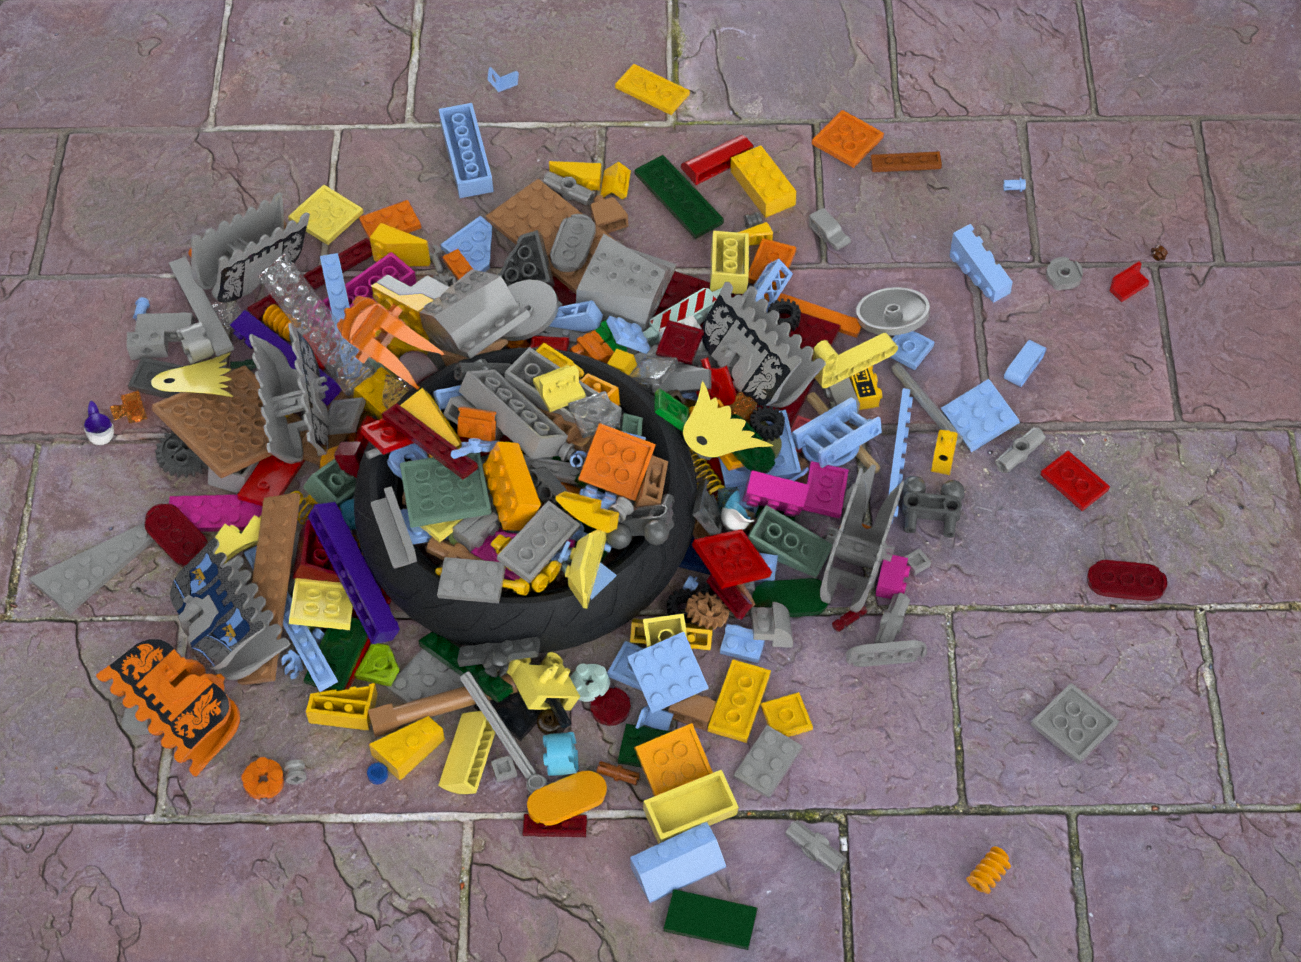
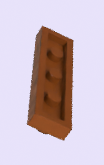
M940 151L871 155L870 158L872 172L942 168Z

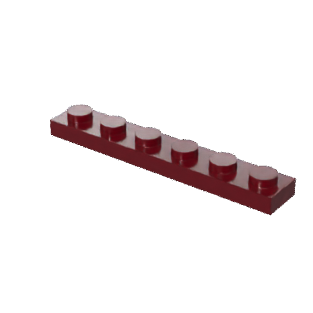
M394 404L382 413L383 420L462 480L478 469L477 463L467 455L453 459L451 452L457 448L399 404Z

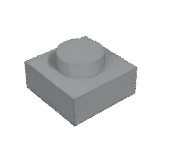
M920 548L905 556L908 558L907 566H911L910 571L914 575L931 566V561Z
M511 755L491 761L497 783L517 777Z

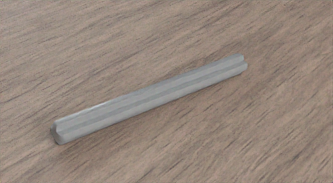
M898 362L892 365V372L907 389H910V393L941 430L958 433L956 445L962 443L963 437L903 366Z
M470 672L464 673L460 680L525 778L528 779L536 774V770Z

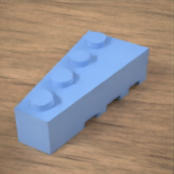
M969 224L953 233L950 258L953 262L957 263L964 274H967L972 279L974 285L978 286L983 291V294L994 303L1011 293L1013 282L1001 265L995 264L994 255L990 250L986 251L982 246L983 240L980 236L976 237L972 232L974 228Z

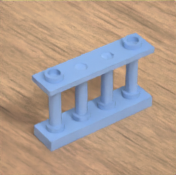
M851 397L794 430L792 437L795 448L798 450L806 445L815 450L819 456L820 467L823 468L882 433L881 419L876 417L871 421H867L857 413L856 400ZM853 419L861 427L853 430L845 422ZM837 427L847 435L838 439L829 431ZM823 436L832 444L823 448L814 440Z

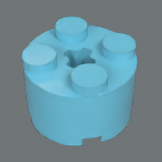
M574 732L543 735V744L545 748L547 747V753L543 754L544 765L547 766L548 776L577 773L578 751L574 745L577 744Z

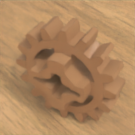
M699 592L698 596L693 594L688 599L685 612L688 613L687 618H693L692 623H699L698 627L705 626L706 629H709L712 626L715 630L717 626L722 628L723 624H726L730 610L727 609L725 604H722L723 601L721 599H716V595L710 596L707 592L706 595H703Z

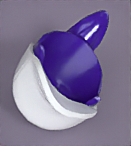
M90 401L88 405V418L84 423V431L93 444H107L113 437L114 426L106 415L99 413L97 405Z

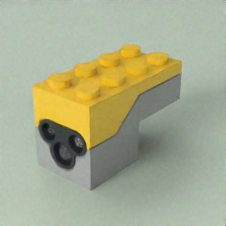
M386 275L371 286L373 298L376 302L387 310L393 304L402 309L398 318L405 322L406 326L424 337H428L422 327L419 312L424 309L426 304L433 302L450 288L428 275L411 287L390 275Z

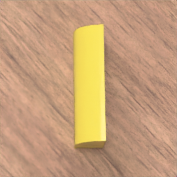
M482 711L462 713L438 785L449 792L457 794H475L477 792L495 735L494 729Z

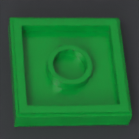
M658 388L655 392V413L683 432L684 425L689 418V408Z

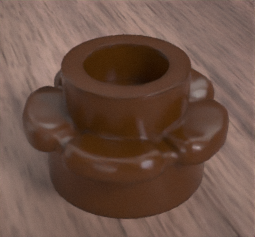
M1156 245L1154 248H1151V256L1155 260L1164 261L1166 259L1168 251L1163 246Z

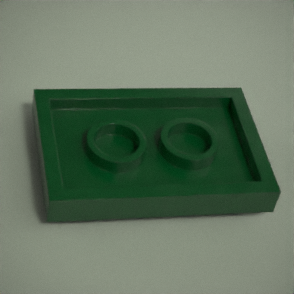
M626 723L618 756V764L642 768L634 747L672 731L644 726L637 729L636 725Z

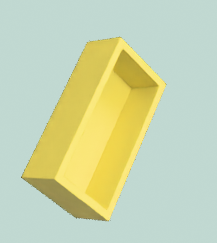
M722 770L654 796L643 803V810L658 844L702 823L707 822L710 826L735 816L739 809Z

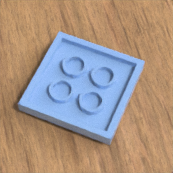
M989 379L941 408L948 421L963 437V442L971 452L1020 423L1015 413Z
M684 632L627 656L652 713L708 689V685Z

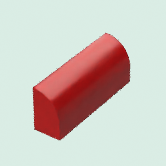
M739 135L682 163L680 168L695 185H698L730 169L731 158L753 149L754 145L747 137Z

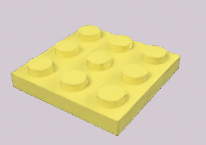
M323 185L293 211L288 218L289 221L294 220L297 224L300 217L308 212L310 216L306 232L329 245L363 214V208Z
M295 578L289 624L350 630L353 606L340 582Z

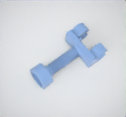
M315 628L311 634L316 643L320 645L325 634L320 629ZM289 650L288 654L282 657L281 662L284 665L287 660H290L284 671L285 675H287L290 670H295L290 675V678L294 679L298 676L299 671L302 672L303 670L302 659L299 653L296 654Z

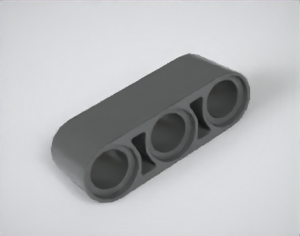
M539 467L529 470L538 498L544 504L550 501L568 514L569 512L556 501V495L569 491L548 468Z

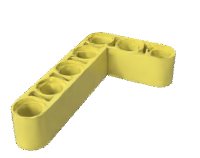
M882 333L838 355L828 341L823 340L814 347L813 361L821 358L826 362V365L814 378L822 388H828L891 357L897 352L898 346L887 333Z

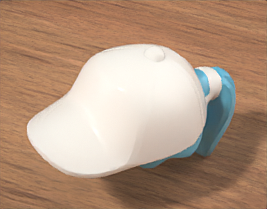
M738 490L729 497L725 506L722 507L721 520L728 531L744 530L754 521L750 519V516L748 517L746 510L739 504L740 493Z

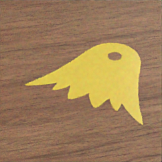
M231 352L210 360L162 372L152 379L151 384L154 388L161 391L208 393L233 397L227 391L220 389L228 386L219 384L232 380L229 377L219 376L231 370L229 368H219L227 363L220 362L227 358ZM165 379H175L172 383H164Z
M702 381L698 400L683 429L684 439L692 450L706 457H719L743 449L773 446L765 441L752 438L751 436L755 434L754 432L742 431L746 421L730 419V406L717 408V398L715 397L710 400L707 388ZM703 436L707 440V444H699L697 437Z

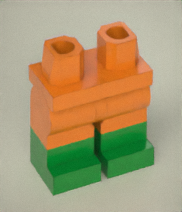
M607 320L600 323L599 328L591 333H586L582 337H578L576 339L577 344L570 348V352L588 356L607 364L616 349L627 352V347L616 343L606 322Z

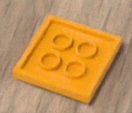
M692 723L634 747L654 796L713 773Z

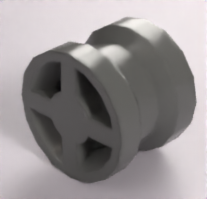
M758 211L752 215H744L746 229L763 223Z

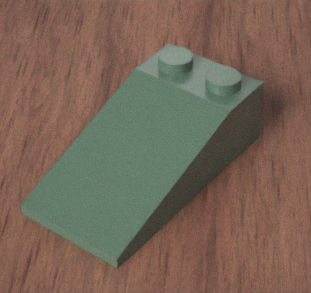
M333 459L313 473L303 488L318 504L336 502L338 508H340L342 503L354 496L357 478L341 470L337 461Z
M767 505L759 513L747 535L759 553L778 555L777 562L815 578L818 576L833 544Z

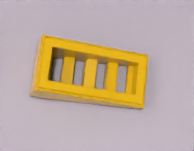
M767 222L737 232L749 234V246L759 245L762 238L773 239V231Z

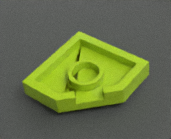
M377 643L371 644L354 675L358 680L391 687L400 669L390 646Z

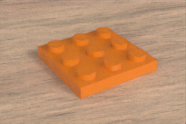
M841 110L812 139V145L854 168L884 138V133Z
M599 423L578 481L635 501L656 444Z

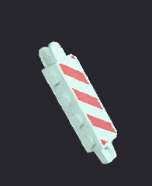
M703 288L651 318L650 328L643 332L649 346L660 343V328L665 327L668 320L677 322L693 315L700 325L710 312L722 288L713 292L708 288Z

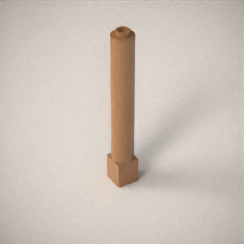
M509 674L501 676L503 680L513 686V693H517L518 690L512 677ZM463 686L397 706H393L390 703L370 709L368 713L374 735L377 737L398 731L399 726L419 721L427 716L434 717L475 705L476 702L466 687ZM486 695V697L488 698V700H493V699L490 698L488 695Z

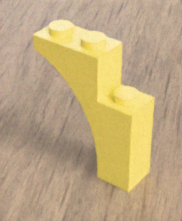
M254 515L242 534L233 525H223L215 537L219 541V547L215 554L223 552L227 556L223 565L238 553L257 545L261 516L257 517Z

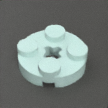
M579 664L576 667V671L570 677L580 695L578 700L584 702L595 700L594 697L599 695L603 696L610 686V679L605 667L598 664ZM589 680L594 681L593 683L591 682V683H589V685H586V682H587V681H589Z

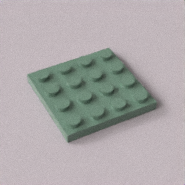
M480 453L467 454L469 458L477 463L478 469L464 480L433 457L400 463L410 528L492 514Z

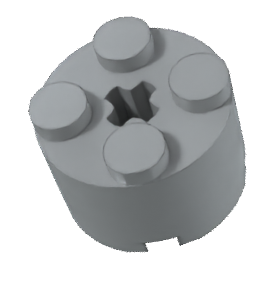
M201 322L176 331L182 343L183 352L187 356L190 365L214 355L212 345Z

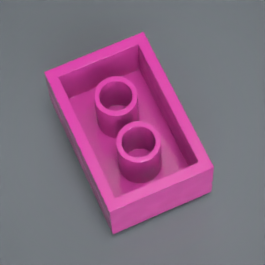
M752 470L747 479L742 501L752 507H757L758 505L765 507L767 505L776 511H783L787 516L795 517V515L799 516L804 508L809 485Z

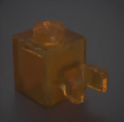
M139 390L121 395L122 405L110 406L114 420L120 419L125 415L129 424L147 419Z
M740 391L736 395V401L730 406L731 414H737L749 423L753 410H757V403L751 397L743 395Z

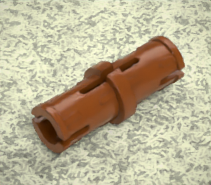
M603 761L599 762L600 766L597 767L596 773L614 778V781L617 782L621 780L635 786L638 784L639 772L625 769L622 765L615 766Z

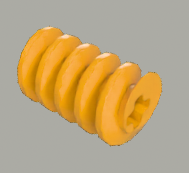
M276 304L269 306L263 315V323L286 341H291L289 323H292L296 329H303L302 323H299L293 316L288 315L287 312L283 311Z
M991 847L990 852L986 853L985 858L981 859L980 864L976 865L975 870L966 878L969 885L980 892L990 894L991 889L989 887L995 888V881L1000 882V875L1004 876L1006 874L1005 869L1009 870L1011 868L1007 853L999 847Z

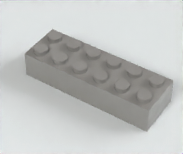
M529 347L505 371V379L539 409L549 411L533 384V378L560 367ZM579 380L586 394V399L553 411V413L562 415L565 421L578 424L581 430L595 433L599 423L615 428L621 422L622 408Z
M496 370L467 371L459 389V392L467 401L471 402L477 409L496 412V426L513 443H519L520 448L527 457L536 459L558 456L561 447L568 438L565 432Z

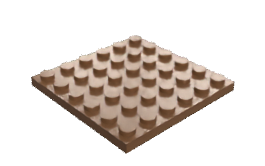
M245 365L221 375L232 379L219 384L228 386L220 389L227 391L233 397L208 393L181 392L152 404V411L221 479L272 456L267 451L269 439L264 431L266 420L261 413L263 402L258 394L260 384L256 376ZM295 413L286 417L287 424L302 420ZM308 430L300 431L301 440Z

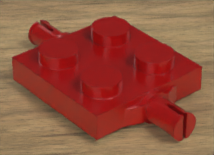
M708 357L701 359L703 368L711 370V389H707L710 400L716 397L717 400L720 399L724 406L737 403L739 400L727 365L711 368ZM696 391L697 397H699L700 391Z

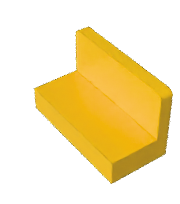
M619 161L605 169L600 195L605 197L610 193H614L620 199L626 198L631 170Z

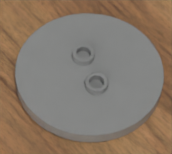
M524 280L508 286L519 308L527 309L531 316L500 338L509 341H520L534 337L544 331L553 322L559 308L558 298L553 288L547 283L538 280Z

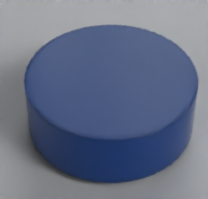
M383 763L371 764L367 769L369 781L377 785L384 783L388 778L387 767Z

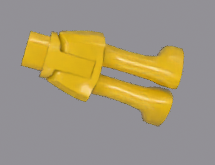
M500 534L492 541L491 546L496 549V554H499L512 539ZM556 560L547 564L539 572L540 574L531 581L532 588L536 592L543 591L547 587L548 582L551 583L556 578L562 564Z

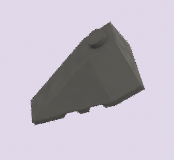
M666 360L649 363L637 378V382L654 396L658 388L665 392L678 389L681 394L700 391L702 381L707 389H711V370Z

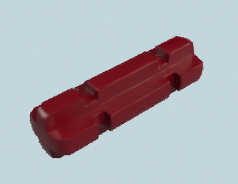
M865 605L859 612L849 611L841 616L840 620L837 619L832 622L833 629L840 632L845 628L844 626H849L858 620L859 616L862 617L867 614L868 611Z

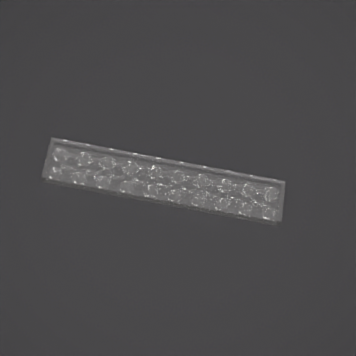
M286 253L282 254L258 276L347 396H350L354 392V388L360 383L369 379L377 372L368 359L365 363H362L355 358L359 349L341 336L337 328L338 320Z

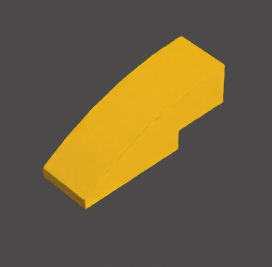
M567 491L556 495V501L583 523L606 533L617 529L619 513L601 508L602 500Z

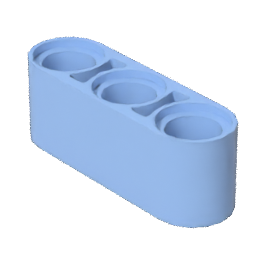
M1028 340L1006 370L1004 379L1022 387L1044 357L1047 348L1032 340Z

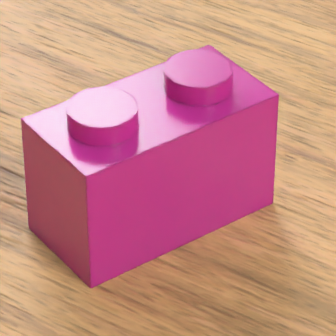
M892 555L891 562L883 560L876 596L892 599L894 594H905L907 583L903 581L904 577H909L911 567L907 566L908 558Z

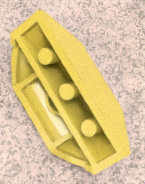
M595 530L578 540L576 548L571 550V566L567 565L565 572L569 588L582 607L586 609L588 608L607 540V533L600 530Z

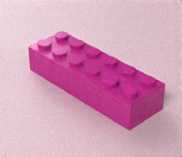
M390 252L345 284L350 308L354 305L352 302L357 296L369 297L375 301L371 286L386 275H390L410 287L416 284L415 271L394 253ZM327 297L307 311L309 321L313 328L319 327L338 343L329 298Z

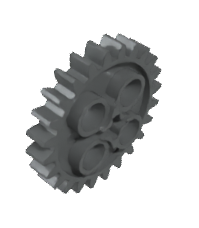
M172 430L171 434L164 433L165 438H159L160 443L156 444L157 449L155 450L156 460L159 463V467L163 468L165 473L169 471L170 476L176 473L177 478L184 474L185 478H187L188 474H192L195 477V472L197 471L203 474V468L208 470L209 466Z

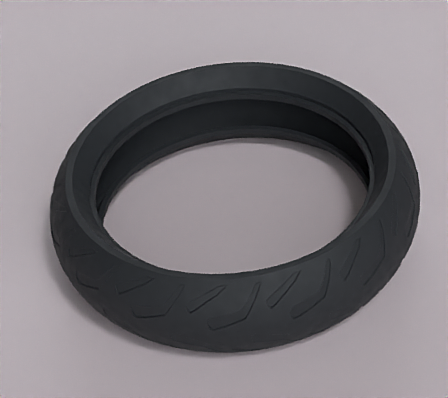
M512 348L475 355L471 359H463L435 372L417 385L420 387L419 390L423 388L435 401L434 391L462 384L463 380H456L454 377L455 364L474 363L479 359H485L488 363H510L512 365L528 348ZM555 349L582 368L585 374L580 379L589 373L618 387L619 407L622 408L621 415L625 413L643 418L641 436L646 437L645 441L656 444L652 455L668 461L662 497L664 494H670L675 500L671 508L674 513L672 517L674 526L669 531L668 539L663 544L652 545L646 541L644 535L635 536L620 555L606 565L617 576L593 599H590L587 609L582 607L568 585L541 592H528L526 596L501 591L499 603L438 598L437 592L441 576L437 575L435 570L439 567L424 556L415 544H413L417 562L395 569L392 567L371 507V502L386 498L384 489L392 486L399 508L402 510L403 480L396 476L387 464L390 452L384 455L380 454L371 459L367 458L366 452L376 448L369 441L359 465L355 484L354 517L356 532L365 560L375 579L400 609L430 631L465 646L539 637L541 642L539 653H548L576 647L611 633L636 617L657 598L675 575L691 542L696 518L693 516L698 491L696 472L692 456L681 430L655 413V396L624 372L591 357ZM412 388L397 404L401 405L419 390ZM453 422L450 424L453 426V429L458 428V425ZM404 458L405 462L412 461L411 459L407 460L406 458Z

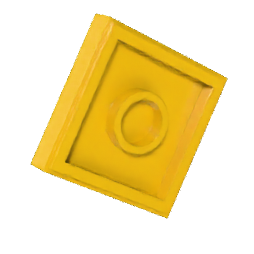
M799 692L763 702L760 705L767 725L787 737L813 730L812 722Z

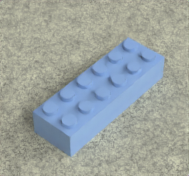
M468 103L438 109L459 198L494 192L492 175L473 104Z

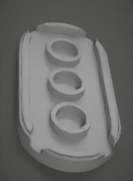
M574 214L561 222L550 252L551 263L557 270L573 272L585 264L596 234V225L589 216Z
M908 640L859 645L849 649L845 655L846 662L848 664L853 663V666L856 667L914 662L919 656L923 658L927 654V648L924 642Z

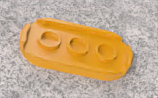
M580 771L535 790L529 796L527 801L528 815L536 823L540 822L544 823V825L558 824L599 806L604 801L607 793L606 782L601 775L592 771Z

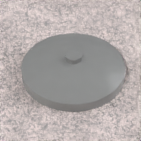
M901 287L880 289L868 294L858 303L856 308L857 321L862 328L874 334L901 335L912 332L925 324L930 316V305L928 299L923 294L912 289Z

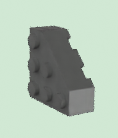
M538 230L520 235L515 248L508 255L500 273L497 274L503 278L507 287L524 280H538L547 283L551 287L555 286L543 236Z

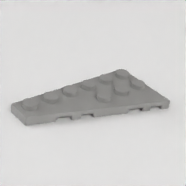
M142 523L30 577L29 580L70 615L154 540L145 530V525Z

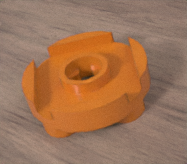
M260 757L250 763L241 776L246 793L254 799L273 798L284 786L282 767L276 761L266 757ZM261 776H267V782H259Z

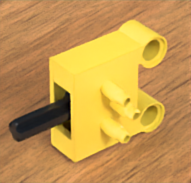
M549 652L540 665H529L531 662L530 658L512 660L509 663L507 673L512 677L527 708L534 710L552 709L561 728L569 727L571 721L565 710H571L580 698V695L569 677L570 669L563 666L562 658L554 652Z

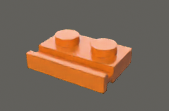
M469 407L458 408L460 416H458L457 436L495 441L496 412Z

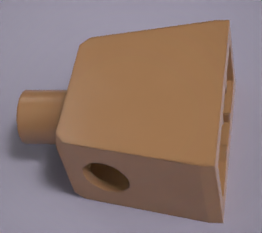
M597 195L594 198L595 203L591 204V217L597 226L606 233L628 227V214L615 198L604 199L603 195Z

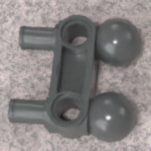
M909 476L905 479L902 489L904 494L902 514L905 516L904 531L906 533H915L917 519L944 521L943 535L945 537H954L956 522L960 520L961 500L965 495L963 485L959 481L948 480L942 485L941 495L925 493L926 484L921 477Z
M664 494L660 505L634 507L635 501L629 500L634 507V512L627 515L624 522H618L617 529L607 533L608 544L613 548L622 549L630 544L632 536L644 535L646 541L652 545L663 544L668 539L669 531L674 526L672 519L674 513L671 509L675 501L674 497L670 494Z

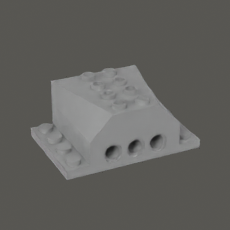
M603 234L577 288L576 303L593 300L603 314L601 323L607 320L609 316L620 317L628 323L638 324L642 328V332H644L650 326V319L654 317L675 272L676 264L627 248Z
M473 269L433 302L426 304L424 309L419 312L422 327L428 335L431 344L438 349L470 359L531 316L527 309L519 308L501 276Z

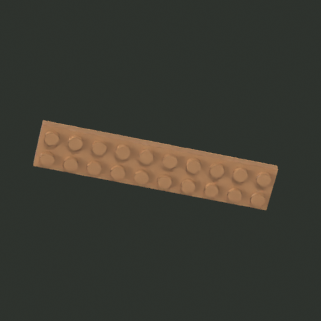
M297 493L264 498L252 583L258 585L259 588L258 592L254 595V599L259 596L266 599V604L261 611L270 610L274 614L269 626L278 624L281 626V629L283 627L300 495ZM282 630L277 636V640L281 639ZM279 653L250 675L238 679L237 683L248 685L275 681Z

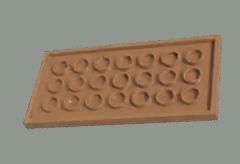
M536 179L486 215V221L515 245L520 235L538 230L543 236L552 275L575 294L603 234L612 238L596 225V234L585 264L573 272L557 270L551 263L550 252L560 224L565 218L568 219L571 215L582 213L539 179Z

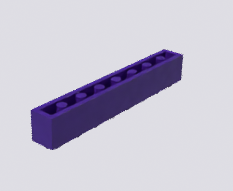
M244 310L230 324L234 330L233 335L240 341L244 339L245 345L251 350L253 347L250 343L249 335L253 334L281 350L287 358L290 367L296 369L295 360H297V357L293 352L292 346L249 312ZM319 369L320 377L327 378V382H322L321 384L322 386L326 385L329 390L325 391L326 397L321 401L328 406L342 389L335 380Z
M336 502L315 504L308 518L371 643L377 644L393 641L400 630L398 622L391 613L390 607L386 603L364 556L361 554L358 544L342 516L341 510Z

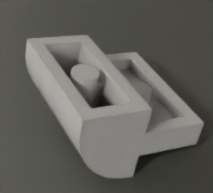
M772 602V608H751L753 640H771L772 647H793L790 613L784 605Z

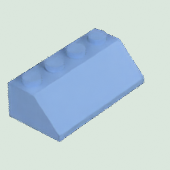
M707 822L630 857L631 869L649 903L673 893V889L679 890L726 868L717 839Z

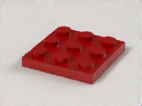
M742 529L695 539L692 543L693 548L722 589L769 578L772 574L771 569Z

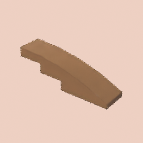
M539 409L568 435L566 442L574 444V449L584 451L585 453L589 450L595 433L581 430L578 424L565 421L560 414Z

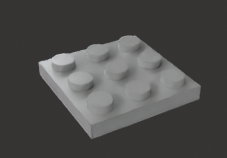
M422 649L396 676L391 687L387 686V691L402 702L407 703L460 688L464 684L460 680V675ZM442 714L430 718L436 721Z
M1072 683L1031 722L1033 728L1077 764H1080L1119 724L1116 718Z

